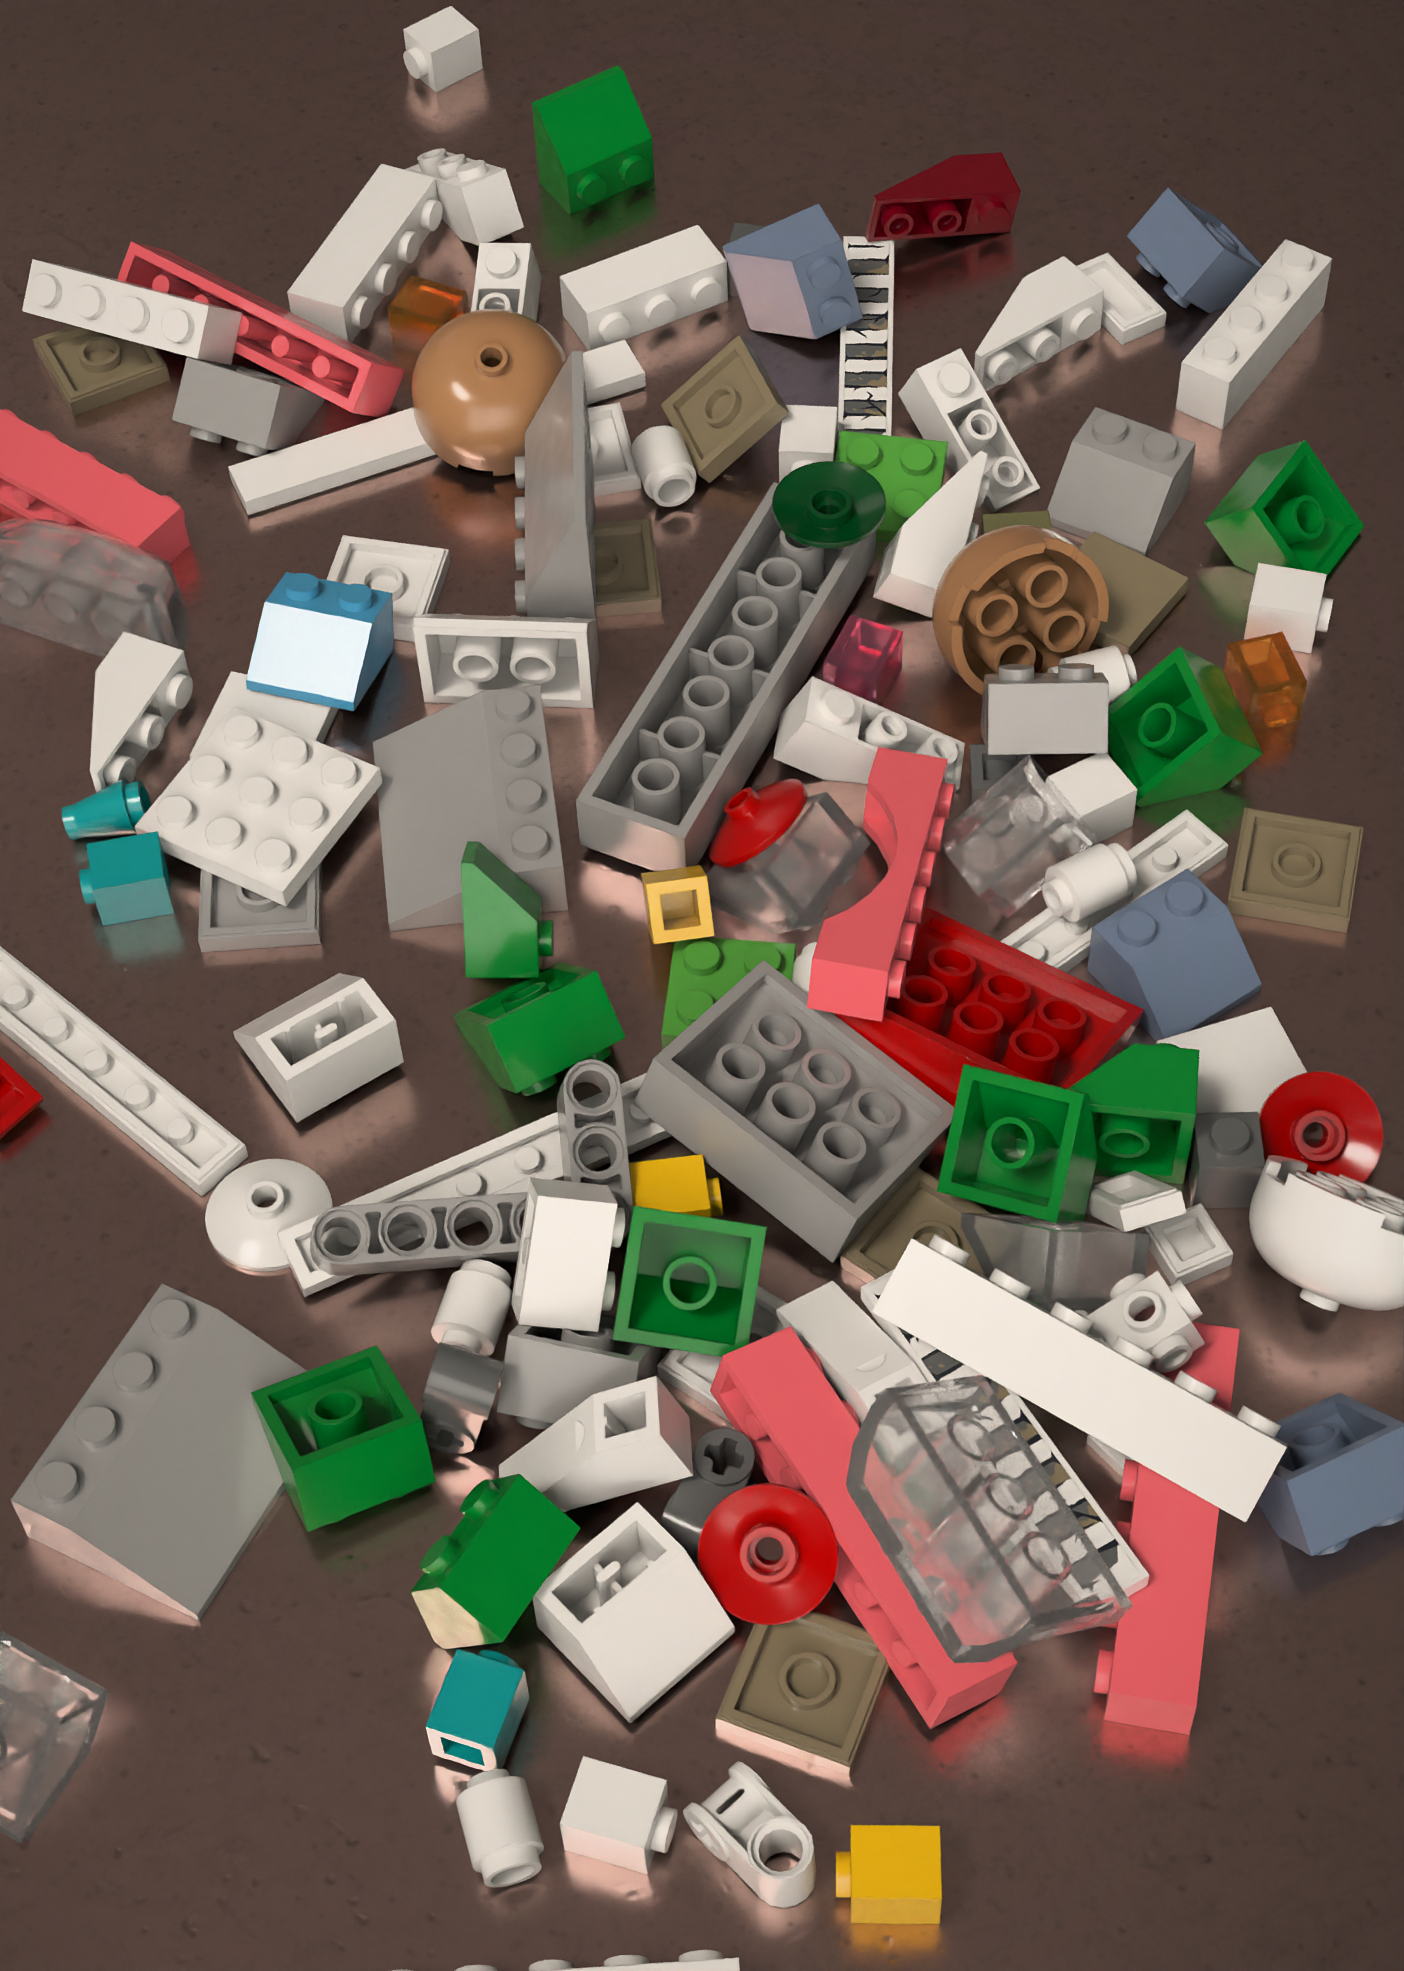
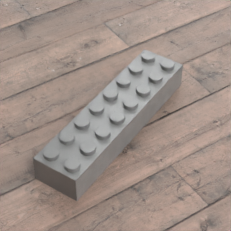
M773 482L576 799L580 845L652 871L698 865L718 827L727 815L724 811L726 803L743 788L777 730L781 713L798 694L874 564L876 531L856 544L840 548H817L797 542L786 535L774 519L772 498L779 483Z

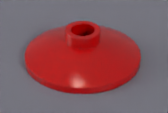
M785 779L769 784L757 791L748 787L736 793L726 803L724 811L727 816L718 827L710 843L708 855L711 861L721 868L733 867L750 860L778 840L795 822L806 804L808 792L803 783L797 779Z
M1312 1071L1293 1076L1281 1083L1269 1094L1258 1114L1265 1164L1270 1155L1283 1156L1303 1161L1308 1165L1306 1172L1316 1175L1317 1171H1323L1336 1176L1342 1174L1364 1182L1373 1172L1380 1158L1383 1147V1125L1380 1113L1369 1094L1360 1085L1345 1076L1323 1071ZM1316 1122L1322 1128L1323 1136L1317 1145L1310 1147L1304 1141L1303 1132L1308 1124Z
M753 1484L740 1488L726 1496L709 1514L702 1528L698 1543L700 1573L720 1605L732 1615L755 1624H784L808 1614L829 1592L838 1568V1542L826 1514L809 1496L797 1489L782 1484ZM766 1537L777 1539L783 1547V1555L776 1560L763 1558L758 1552V1542Z

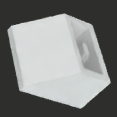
M338 973L233 1031L239 1045L296 1122L404 1062L395 1018L364 978Z
M638 1502L547 1577L532 1599L537 1627L629 1723H632L735 1632V1626L686 1550Z

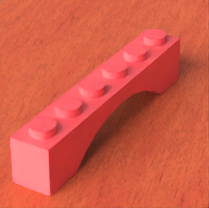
M878 747L868 778L862 828L877 844L888 865V873L865 898L849 909L824 920L812 957L807 1008L882 1022L888 998L900 999L907 967V961L903 960L910 961L917 931L916 923L920 924L922 920L927 887L930 888L932 884L937 853H940L946 819H949L951 814L955 784L945 782L948 759Z

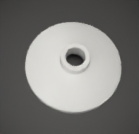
M286 1159L259 1160L236 1169L218 1184L207 1204L205 1224L214 1249L229 1263L250 1271H278L289 1268L290 1265L280 1246L277 1233L320 1215L327 1209L333 1208V1202L329 1189L323 1179L309 1167ZM270 1200L275 1201V1203L269 1207H258V1205L262 1202Z

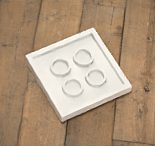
M234 706L135 825L137 835L158 831L165 853L283 906H287L383 783L381 771L377 766Z

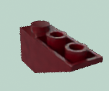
M1002 152L954 155L874 195L865 238L867 242L1010 232L1021 190Z

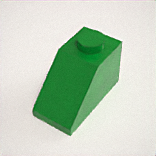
M467 841L461 860L466 978H539L544 956L554 955V921L543 920L542 898L482 843Z

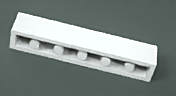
M934 1234L929 1245L921 1240L911 1239L872 1310L873 1313L1246 1523L1288 1444L1275 1438L1281 1428L1279 1424L1244 1405L1238 1416L1212 1403L1218 1392L1213 1387L1181 1370L1175 1381L1149 1368L1155 1358L1153 1354L1120 1336L1116 1338L1111 1347L1087 1333L1093 1321L1057 1301L1051 1312L1030 1302L1026 1298L1032 1287L998 1268L994 1269L990 1278L969 1268L965 1264L971 1254L936 1234Z

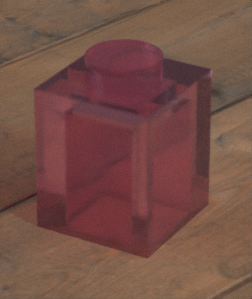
M850 615L823 662V681L882 706L902 670L903 631Z

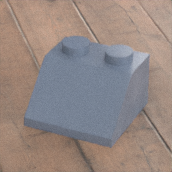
M1170 188L1163 192L1127 235L1141 251L1136 256L1137 261L1154 276L1159 278L1162 275L1168 283L1164 286V291L1183 308H1187L1192 303L1204 311L1212 313L1229 306L1263 266L1261 261L1223 220Z
M819 203L722 246L744 317L750 330L817 339L863 318L842 240Z
M1188 868L1092 927L1087 971L1110 994L1144 1009L1139 1024L1155 1041L1205 1027L1261 990L1262 983L1228 907Z
M1340 1392L1276 1422L1281 1428L1275 1438L1288 1445L1259 1497L1257 1505L1279 1538L1310 1556L1326 1555L1341 1550L1348 1544L1349 1538L1371 1527L1391 1525L1404 1518L1403 1422Z

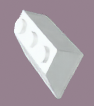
M424 614L413 619L412 628L424 703L455 704L481 691L540 684L543 707H594L599 665L596 619L463 614Z

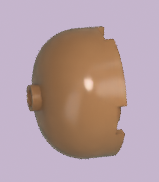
M483 309L462 314L442 325L423 346L417 358L412 376L414 416L425 442L440 458L456 468L460 464L476 470L493 471L494 476L514 474L515 456H525V432L567 360L562 347L552 334L539 323L524 315L507 310Z
M1013 525L998 528L971 541L952 559L945 569L933 600L932 624L935 639L943 657L951 668L973 690L983 695L985 674H998L999 666L1007 664L1034 666L1036 660L1035 648L1043 656L1041 668L1036 673H1047L1048 668L1058 666L1062 658L1087 652L1097 634L1100 622H1107L1109 612L1108 590L1097 565L1062 535L1049 529L1032 525Z

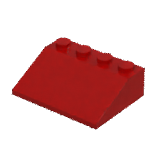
M926 907L921 923H916L917 931L911 960H903L907 961L901 997L900 999L888 998L882 1022L835 1013L839 1019L955 1107L963 1064L978 1066L1059 1087H1071L1121 1053L1140 1022L1144 1009Z

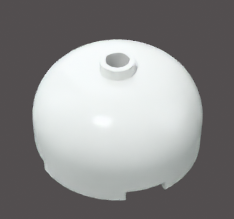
M1268 1156L1254 1191L1249 1211L1251 1235L1257 1250L1266 1263L1282 1277L1301 1287L1300 1297L1303 1300L1326 1310L1336 1312L1340 1304L1373 1311L1403 1307L1404 1200L1342 1174L1336 1176L1323 1171H1317L1316 1175L1306 1172L1308 1165L1303 1161L1283 1156Z

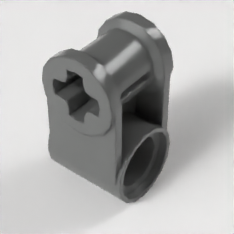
M439 1342L421 1400L424 1402L420 1418L422 1419L428 1446L454 1454L467 1453L474 1448L483 1420L487 1421L505 1361Z
M714 1429L700 1438L692 1454L693 1476L681 1479L678 1489L671 1495L660 1521V1525L686 1550L692 1561L698 1563L700 1534L709 1514L722 1499L732 1492L756 1483L753 1471L755 1463L753 1445L746 1435L735 1429ZM725 1465L733 1466V1467H728V1468L725 1470L724 1475L715 1474V1473H721V1472L724 1470Z

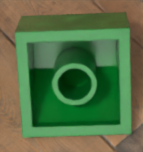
M618 65L532 102L539 183L569 215L654 178L652 136L625 73Z
M1306 440L1258 455L1204 522L1233 564L1255 575L1258 563L1323 573L1327 576L1364 528V524Z
M1181 646L1108 706V747L1116 765L1137 788L1135 805L1139 807L1218 790L1263 754L1222 668Z
M557 962L541 970L539 978H525L453 1014L457 1026L498 1086L514 1093L522 1092L524 1096L533 1095L551 1087L557 1082L556 1073L578 1062L589 1059L604 1060L611 1054L609 1046L626 1038L597 971L563 962Z
M1134 1043L1068 1088L1088 1093L1090 1097L1097 1149L1094 1176L1115 1177L1137 1171L1163 1183H1184L1196 1117L1200 1050L1179 1048L1169 1043L1153 1045Z
M963 1064L937 1192L1054 1223L1084 1220L1097 1162V1149L1089 1094L978 1066Z
M633 1205L613 1340L720 1357L748 1345L767 1227Z
M377 1345L251 1392L253 1403L287 1493L308 1532L324 1525L341 1521L347 1516L393 1498L402 1497L411 1491L436 1482L422 1419Z
M521 1474L493 1480L485 1479L477 1484L461 1504L460 1512L464 1517L450 1536L445 1535L436 1541L420 1563V1569L424 1573L411 1590V1595L433 1640L443 1649L503 1642L580 1530V1527Z

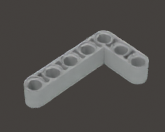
M589 1059L578 1062L569 1069L558 1092L557 1112L564 1181L608 1185L617 1202V1207L624 1208V1240L630 1230L633 1201L621 1084L617 1073L611 1066L599 1060ZM582 1082L593 1083L603 1092L605 1102L599 1107H585L574 1098L572 1087ZM589 1144L604 1148L611 1160L610 1167L600 1172L591 1171L581 1163L578 1155L579 1149ZM528 1192L333 1207L320 1214L312 1226L310 1241L311 1257L320 1270L329 1275L337 1276L461 1267L463 1262L470 1259L485 1260L494 1264L514 1263L518 1261L522 1233L519 1220L525 1213ZM465 1217L477 1218L487 1227L489 1233L488 1240L476 1246L466 1245L455 1235L454 1223ZM410 1222L421 1230L424 1242L417 1249L411 1251L400 1250L390 1242L387 1232L396 1223ZM334 1227H345L355 1234L359 1245L351 1254L345 1256L333 1255L322 1244L321 1238L324 1233ZM611 1247L610 1253L617 1247Z

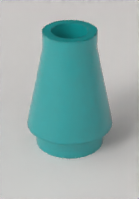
M124 778L75 804L62 807L63 824L67 835L72 841L86 837L137 835L135 825L152 806L147 788L141 780L129 783Z

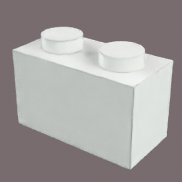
M540 1178L529 1179L511 1301L519 1325L598 1332L601 1310L610 1311L614 1300L615 1274L613 1271H607L611 1247L619 1248L621 1246L625 1228L624 1208L617 1207V1202L608 1185Z

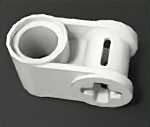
M737 1761L729 1768L730 1778L700 1805L691 1802L683 1810L684 1818L704 1846L717 1858L725 1861L760 1899L771 1906L780 1908L796 1906L807 1899L815 1886L817 1876L812 1835L806 1826L774 1796L757 1773L746 1764ZM787 1852L800 1859L799 1863L789 1871H773L764 1865L766 1860L775 1853Z

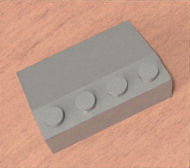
M571 351L525 432V456H515L517 490L525 489V497H515L516 529L525 530V538H515L517 572H525V580L515 581V603L517 614H527V617L596 619L597 623L594 466L583 351Z
M540 684L481 691L373 742L375 766L380 768L383 782L377 789L390 932L463 923L461 860L467 841L482 843L542 898L543 913L568 910Z
M763 960L653 1058L633 1105L696 1155L703 1154V1160L833 1263L947 1133L951 1126L954 1107L831 1012L807 1008L808 994Z
M161 1284L12 1497V1505L27 1536L200 1621L285 1489L284 1482L253 1403L251 1392L304 1373L307 1370L219 1309Z

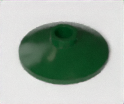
M823 461L804 465L787 474L774 491L772 510L777 525L795 541L817 548H840L856 544L877 530L885 516L886 497L881 484L864 469L844 462Z

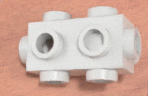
M1158 1271L1147 1278L1143 1274L1137 1273L1121 1279L1110 1292L1112 1300L1091 1314L1084 1310L1076 1311L1093 1321L1087 1332L1093 1337L1112 1347L1116 1338L1120 1336L1153 1354L1155 1358L1149 1368L1158 1373L1170 1372L1181 1367L1189 1360L1193 1351L1206 1344L1192 1323L1193 1320L1203 1314L1181 1280L1168 1287Z

